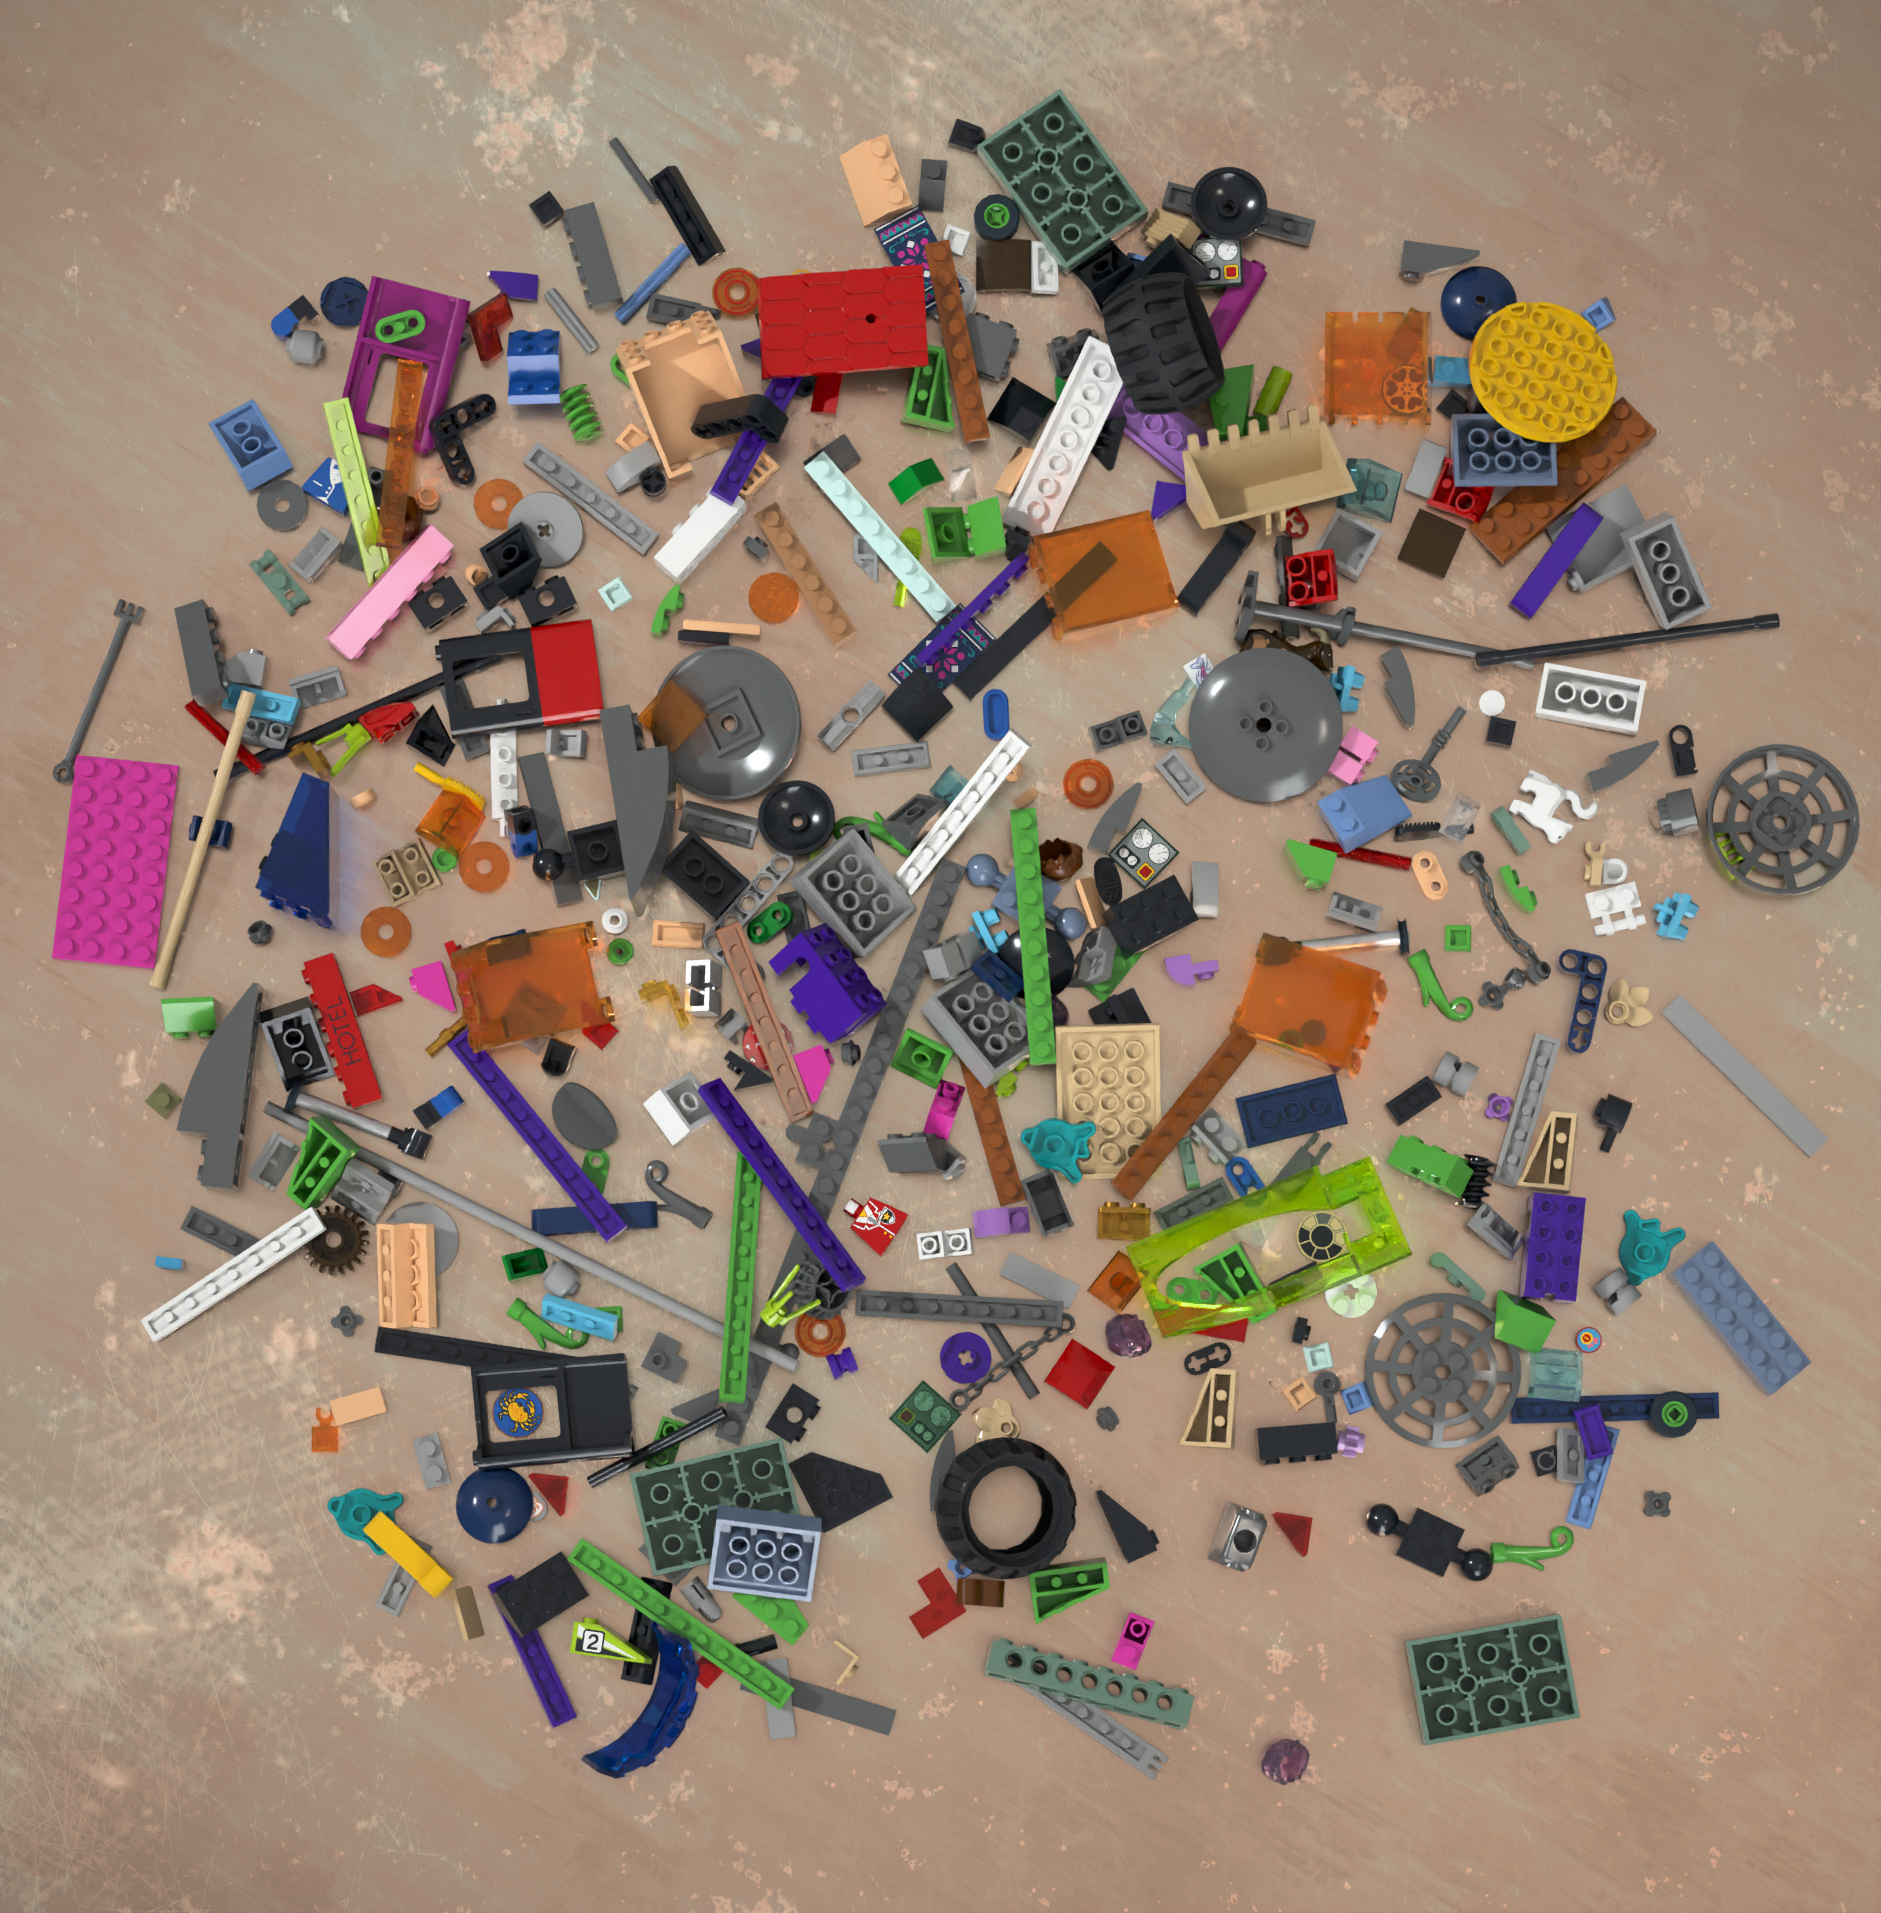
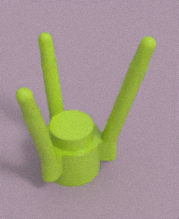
M348 723L341 730L316 741V745L320 746L346 734L344 741L350 748L330 769L332 777H335L354 754L371 739L369 733L359 723L354 727Z
M799 1264L793 1268L773 1297L765 1304L766 1307L760 1312L761 1318L772 1328L777 1324L784 1326L791 1319L821 1303V1300L818 1299L785 1315L787 1309L784 1304L793 1295V1291H789L780 1301H778V1298L800 1269Z

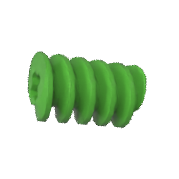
M579 384L568 388L560 396V403L565 404L562 407L563 413H569L566 416V421L572 423L569 426L570 431L576 432L573 435L574 441L590 440L604 432L603 430H596L602 424L601 421H593L598 412H589V409L594 406V402L586 403L585 401L591 396L590 393H582L587 384Z

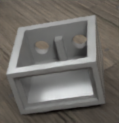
M1337 508L1314 551L1334 549L1337 571L1357 581L1383 532Z

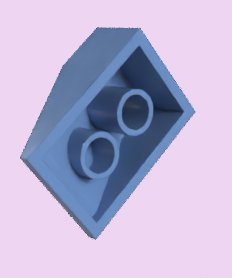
M253 399L208 423L248 492L293 467L285 449Z
M1387 775L1341 788L1317 802L1320 815L1345 854L1412 817V813Z

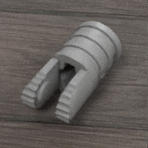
M698 1576L680 1590L685 1599L689 1601V1604L693 1606V1609L695 1611L698 1610L708 1622L714 1623L721 1617L722 1610H720L718 1604L713 1599L714 1596L704 1586V1583L700 1581Z

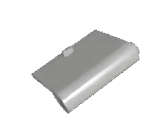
M1627 484L1587 504L1604 516V518L1567 569L1569 574L1567 580L1573 591L1578 590L1579 593H1583L1633 567L1620 533L1645 522ZM1577 509L1558 518L1546 528L1552 542L1555 541Z

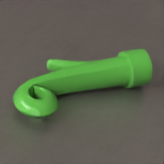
M877 811L873 812V816L878 823L860 817L848 816L841 818L834 825L833 835L837 840L844 835L840 832L843 827L868 822L870 835L899 850V853L909 857L916 847L915 845L908 851L883 828L881 822L885 819Z
M1425 948L1408 957L1407 960L1412 969L1414 968L1420 982L1424 1007L1429 1005V997L1431 996L1442 1013L1454 1021H1464L1472 1015L1473 1004L1466 997H1458L1449 1004L1429 961L1431 958ZM1459 1003H1463L1466 1006V1010L1463 1013L1455 1011Z
M518 1297L506 1313V1315L515 1321H519L527 1328L542 1350L546 1349L543 1337L552 1343L568 1349H578L584 1346L589 1339V1333L581 1331V1338L573 1340L572 1332L576 1329L570 1327L567 1329L566 1336H564L527 1306L526 1302Z
M1559 1526L1551 1533L1553 1546L1505 1545L1504 1542L1491 1543L1490 1555L1493 1564L1514 1562L1543 1571L1545 1567L1536 1560L1554 1558L1565 1554L1574 1543V1535L1568 1527ZM1565 1534V1542L1561 1545L1557 1540L1558 1535Z

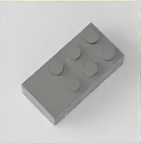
M1663 512L1620 533L1659 626L1668 630L1712 608L1674 516Z

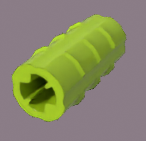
M1272 367L1252 412L1255 416H1263L1267 419L1268 415L1277 413L1293 374L1281 367Z

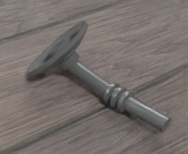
M1458 706L1443 729L1438 730L1439 734H1435L1436 739L1432 738V744L1421 761L1407 759L1400 761L1394 766L1391 773V781L1401 795L1414 801H1428L1438 795L1441 789V779L1430 764L1439 750L1445 748L1444 744L1447 745V739L1450 740L1452 738L1450 736L1466 714L1467 711L1462 707ZM1408 765V766L1404 769L1403 773H1399V770H1400L1403 766ZM1406 780L1410 785L1416 787V792L1407 788L1402 781ZM1432 782L1435 783L1432 790L1425 792V789H1428Z

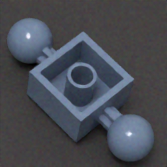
M988 854L973 856L966 865L968 879L977 886H988L991 884L1000 889L991 903V908H995L999 913L1019 924L1015 868L1013 867L1010 874L1006 876L999 871L998 864L992 856ZM1041 874L1045 918L1054 922L1055 931L1064 939L1074 940L1079 938L1085 932L1087 925L1084 914L1077 908L1067 907L1060 909L1053 903L1061 892L1062 887Z

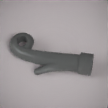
M660 1160L649 1162L644 1171L645 1181L649 1188L661 1200L667 1203V1205H657V1210L682 1216L703 1230L710 1222L714 1213L704 1206L701 1208L660 1184L668 1175L667 1165ZM654 1168H659L661 1171L660 1176L654 1178L653 1175Z

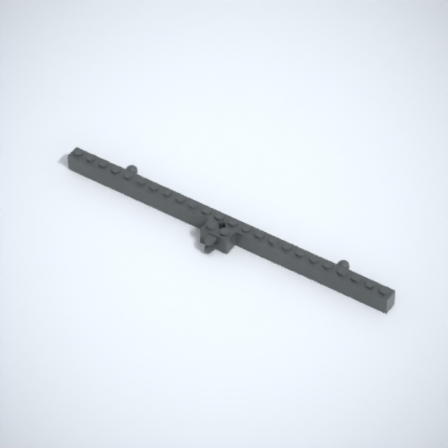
M944 858L941 859L887 996V1005L882 1009L839 1121L814 1112L808 1129L799 1125L796 1126V1124H789L785 1128L786 1136L790 1140L801 1144L795 1161L819 1171L808 1199L826 1223H828L926 971L927 969L929 970L923 950L938 943L966 872L965 866ZM829 1140L834 1141L833 1145L836 1146V1149H831L829 1153H826L824 1151L825 1147L822 1144L824 1142L828 1143ZM797 1228L768 1301L773 1297L793 1268L799 1264L800 1269H802V1261H808L809 1254H815ZM798 1272L796 1273L793 1279L798 1278ZM793 1279L778 1298V1301L796 1287L797 1283ZM794 1291L793 1295L784 1304L787 1309L785 1315L792 1313L796 1301L794 1298L797 1294ZM761 1318L753 1338L798 1360L800 1351L795 1344H780L788 1322L784 1326L777 1324L772 1328ZM749 1351L745 1403H727L725 1410L728 1418L720 1421L715 1437L740 1446L773 1362Z

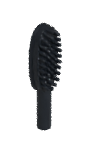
M1415 822L1413 826L1412 823L1409 826L1406 823L1405 827L1403 824H1401V827L1399 825L1396 827L1395 839L1399 841H1415L1437 838L1442 835L1473 834L1474 826L1473 823L1443 827L1440 826L1439 822H1435V824L1431 822L1430 825L1429 822L1426 825L1425 822L1422 825L1421 822H1418V824Z
M1102 857L1095 862L1094 878L1098 893L1103 902L1112 907L1122 899V883L1114 862L1110 858Z

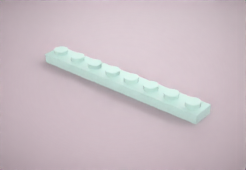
M824 451L804 467L805 471L936 623L956 608L954 602Z

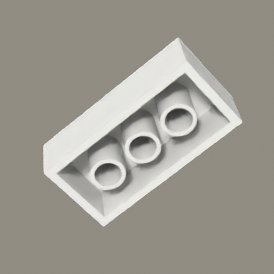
M709 490L706 494L708 498L702 505L697 503L688 514L691 517L684 524L680 522L671 532L673 537L654 556L656 567L673 582L680 585L747 512L746 502L740 496H737L733 505L729 506L709 494Z
M1545 663L1534 717L1636 736L1647 681Z

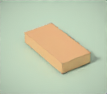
M654 920L652 946L703 950L705 923Z
M380 1387L329 1401L336 1427L387 1412Z

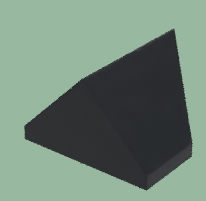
M432 704L417 721L406 745L412 751L444 766L455 743L452 742Z

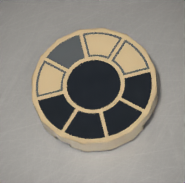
M1327 1211L1313 1212L1306 1216L1298 1225L1296 1232V1241L1301 1253L1309 1260L1319 1263L1329 1262L1339 1257L1345 1249L1348 1240L1347 1228L1343 1221L1334 1213Z

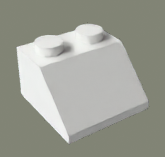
M691 1071L659 1089L643 1103L672 1145L687 1138L715 1118L712 1111L697 1091L701 1084Z

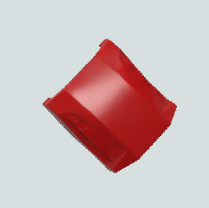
M1444 457L1443 469L1433 494L1426 504L1478 523L1482 515L1487 511L1495 486L1454 487L1452 459Z
M1334 549L1285 556V562H1287L1286 569L1288 571L1287 577L1289 579L1288 594L1291 601L1289 602V607L1294 608L1338 600V580Z
M398 702L376 708L357 719L373 739L377 738L381 744H384L398 731L403 730L420 714L416 711V707L412 702Z
M1072 1338L1044 1382L1088 1410L1115 1366Z

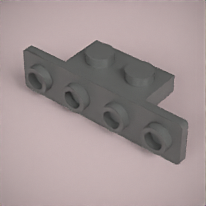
M1279 535L1276 536L1277 543L1275 544V553L1278 557L1279 565L1277 578L1280 582L1281 590L1279 603L1289 607V602L1291 601L1288 594L1289 579L1287 577L1288 571L1286 569L1287 562H1285V556L1293 555V546L1290 537ZM1309 604L1294 608L1315 611L1321 610V604ZM1281 621V629L1285 637L1300 638L1299 624Z

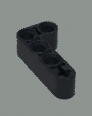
M751 394L702 405L691 426V431L697 437L711 439L753 430L764 441L778 443L789 418L767 397L761 394Z
M1242 520L1230 523L1221 539L1185 585L1176 600L1197 615L1251 544L1257 531Z

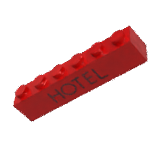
M332 952L303 962L305 969L301 970L305 984H311L313 994L309 995L314 1009L319 1008L321 1018L318 1019L322 1033L327 1032L330 1042L326 1043L330 1057L335 1056L338 1066L334 1067L339 1082L343 1081L346 1091L342 1092L346 1105H352L354 1110H358L384 1101L336 956Z

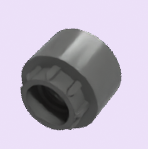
M1691 788L1666 793V798L1657 801L1659 818L1664 833L1673 832L1674 836L1700 831Z

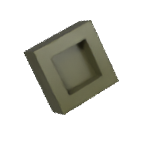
M162 1082L145 1100L164 1119L182 1101L180 1097Z

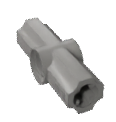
M869 680L848 703L842 706L840 712L817 737L829 749L834 751L855 728L860 726L862 720L886 696L885 693ZM855 710L859 716L857 720L850 722L844 718L845 712Z

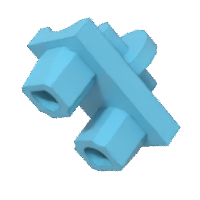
M1351 665L1338 667L1337 674L1331 673L1329 678L1338 696L1342 712H1355L1358 710L1359 698L1349 696L1351 687L1361 689L1365 678L1364 675L1356 672L1355 667Z
M1675 892L1672 899L1665 898L1663 905L1655 903L1653 909L1659 912L1656 921L1661 923L1657 930V935L1679 940L1686 938L1688 927L1680 924L1683 915L1693 918L1699 909V906L1691 901L1692 896L1687 893L1680 894Z
M995 908L984 912L978 910L972 913V916L980 933H978L975 925L969 927L968 930L969 932L975 931L981 951L985 949L982 941L984 939L988 949L997 956L1009 934L1006 930L995 935L993 934L990 926L1001 921Z

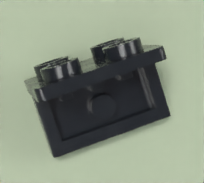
M1130 988L1119 995L1114 994L1106 998L1105 1002L1088 1010L1094 1025L1151 1023L1134 988Z

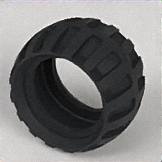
M1170 272L1144 276L1121 287L1103 302L1102 316L1111 354L1128 396H1130L1136 409H1139L1141 414L1163 415L1190 409L1209 399L1224 386V366L1214 329L1198 290L1188 275Z
M999 1437L978 1442L954 1458L952 1464L943 1473L939 1481L934 1511L936 1512L937 1529L940 1537L950 1553L961 1564L980 1575L990 1578L1016 1579L1039 1572L1050 1565V1562L1063 1552L1067 1546L1066 1542L1071 1531H1074L1077 1501L1068 1473L1051 1453L1027 1440ZM1018 1466L1026 1470L1037 1483L1042 1497L1041 1517L1034 1532L1021 1544L1006 1550L990 1549L979 1541L971 1527L968 1509L972 1492L983 1477L997 1468Z

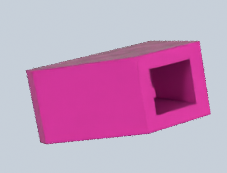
M941 1079L923 1132L937 1134V1138L948 1140L965 1087Z
M1130 1612L1110 1661L1136 1670L1155 1621Z

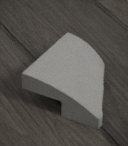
M1101 926L1086 934L1082 948L1074 960L1078 967L1067 987L1093 985L1111 978L1117 942L1110 929Z

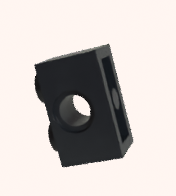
M558 575L544 581L545 585L537 589L535 586H532L521 592L522 596L518 597L531 627L540 626L578 608L577 601L565 576L560 578ZM546 594L554 597V602L549 606H544L540 603L542 596Z
M445 576L440 577L432 583L433 587L426 592L424 590L417 592L411 599L412 601L408 603L426 633L469 606L467 599L452 576L448 578ZM436 596L444 598V603L439 608H434L430 605L431 600Z
M793 1383L765 1428L782 1437V1439L790 1444L794 1440L800 1442L807 1431L803 1426L808 1418L814 1420L821 1409L817 1405L820 1400ZM792 1408H798L802 1412L801 1420L796 1423L790 1422L787 1418V1413Z

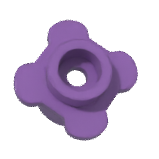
M1496 1093L1490 1094L1488 1097L1489 1106L1485 1110V1115L1488 1118L1497 1117L1501 1121H1507L1510 1118L1509 1110L1510 1106L1513 1105V1099L1509 1096H1498ZM1497 1105H1501L1502 1108L1498 1110Z

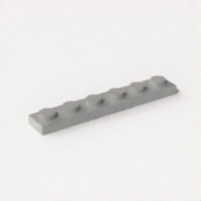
M539 441L523 459L522 462L642 555L646 553L658 538L659 534Z
M1539 1033L1535 1034L1492 1178L1493 1182L1513 1188L1518 1187L1517 1184L1522 1174L1561 1043L1559 1039Z

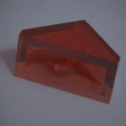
M531 1473L528 1477L558 1515L563 1517L567 1509L570 1477Z
M1280 1512L1273 1513L1271 1517L1301 1557L1306 1556L1313 1518Z

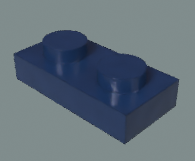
M990 949L970 968L1008 1003L1024 988L1023 979Z

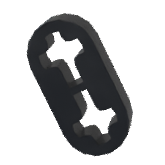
M1217 1342L1194 1351L1185 1358L1184 1369L1190 1375L1197 1376L1208 1372L1210 1368L1223 1366L1231 1358V1349L1227 1344ZM1216 1347H1219L1220 1350L1225 1349L1227 1352L1223 1356V1361H1220L1219 1358L1210 1360L1208 1356L1215 1353ZM1195 1356L1197 1360L1205 1357L1207 1362L1201 1364L1200 1370L1196 1371L1195 1368L1190 1369L1188 1366L1192 1362L1191 1357Z

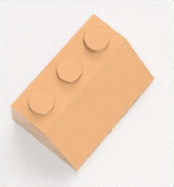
M887 134L864 141L839 156L864 228L892 219L912 209V202Z

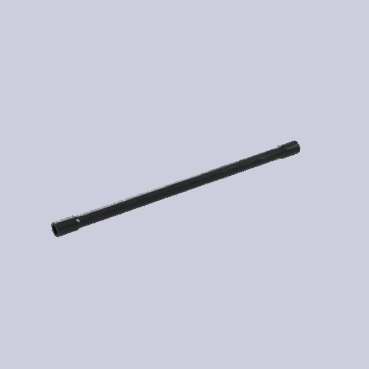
M1778 613L1758 615L1752 618L1676 627L1668 630L1661 629L1508 650L1476 652L1475 659L1477 667L1480 668L1561 655L1752 630L1777 629L1780 627Z
M497 655L470 659L453 667L454 680L501 662V659ZM443 672L287 739L284 749L267 748L254 754V756L265 764L292 752L290 749L300 742L305 744L308 742L313 743L341 730L348 723L350 725L358 723L359 720L357 718L369 711L392 703L406 702L445 685ZM241 760L234 762L229 780L240 776L250 769ZM218 769L213 771L215 777L217 775Z

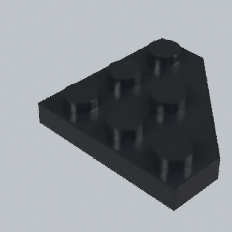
M813 1452L788 1464L815 1517L822 1518L821 1529L823 1533L893 1498L882 1475Z

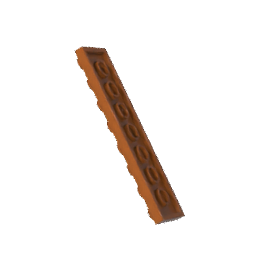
M1622 396L1611 406L1609 412L1593 430L1579 438L1570 440L1556 452L1557 486H1516L1484 513L1478 523L1474 522L1471 524L1469 530L1504 565L1657 435L1656 429Z

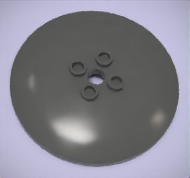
M714 646L691 654L669 672L655 698L652 711V735L655 747L668 745L675 763L676 781L690 791L704 797L734 800L752 796L766 789L787 769L795 755L800 739L801 712L792 684L774 662L751 649L738 646ZM731 715L734 717L736 724L732 730H727L724 726V720L727 716Z
M1255 648L1228 657L1214 667L1204 678L1191 705L1189 733L1192 748L1200 766L1218 786L1246 800L1273 802L1289 799L1303 793L1326 774L1339 751L1343 734V717L1341 705L1332 684L1312 662L1298 654L1283 649ZM1263 717L1268 718L1272 724L1271 729L1266 733L1261 732L1257 726L1258 721Z

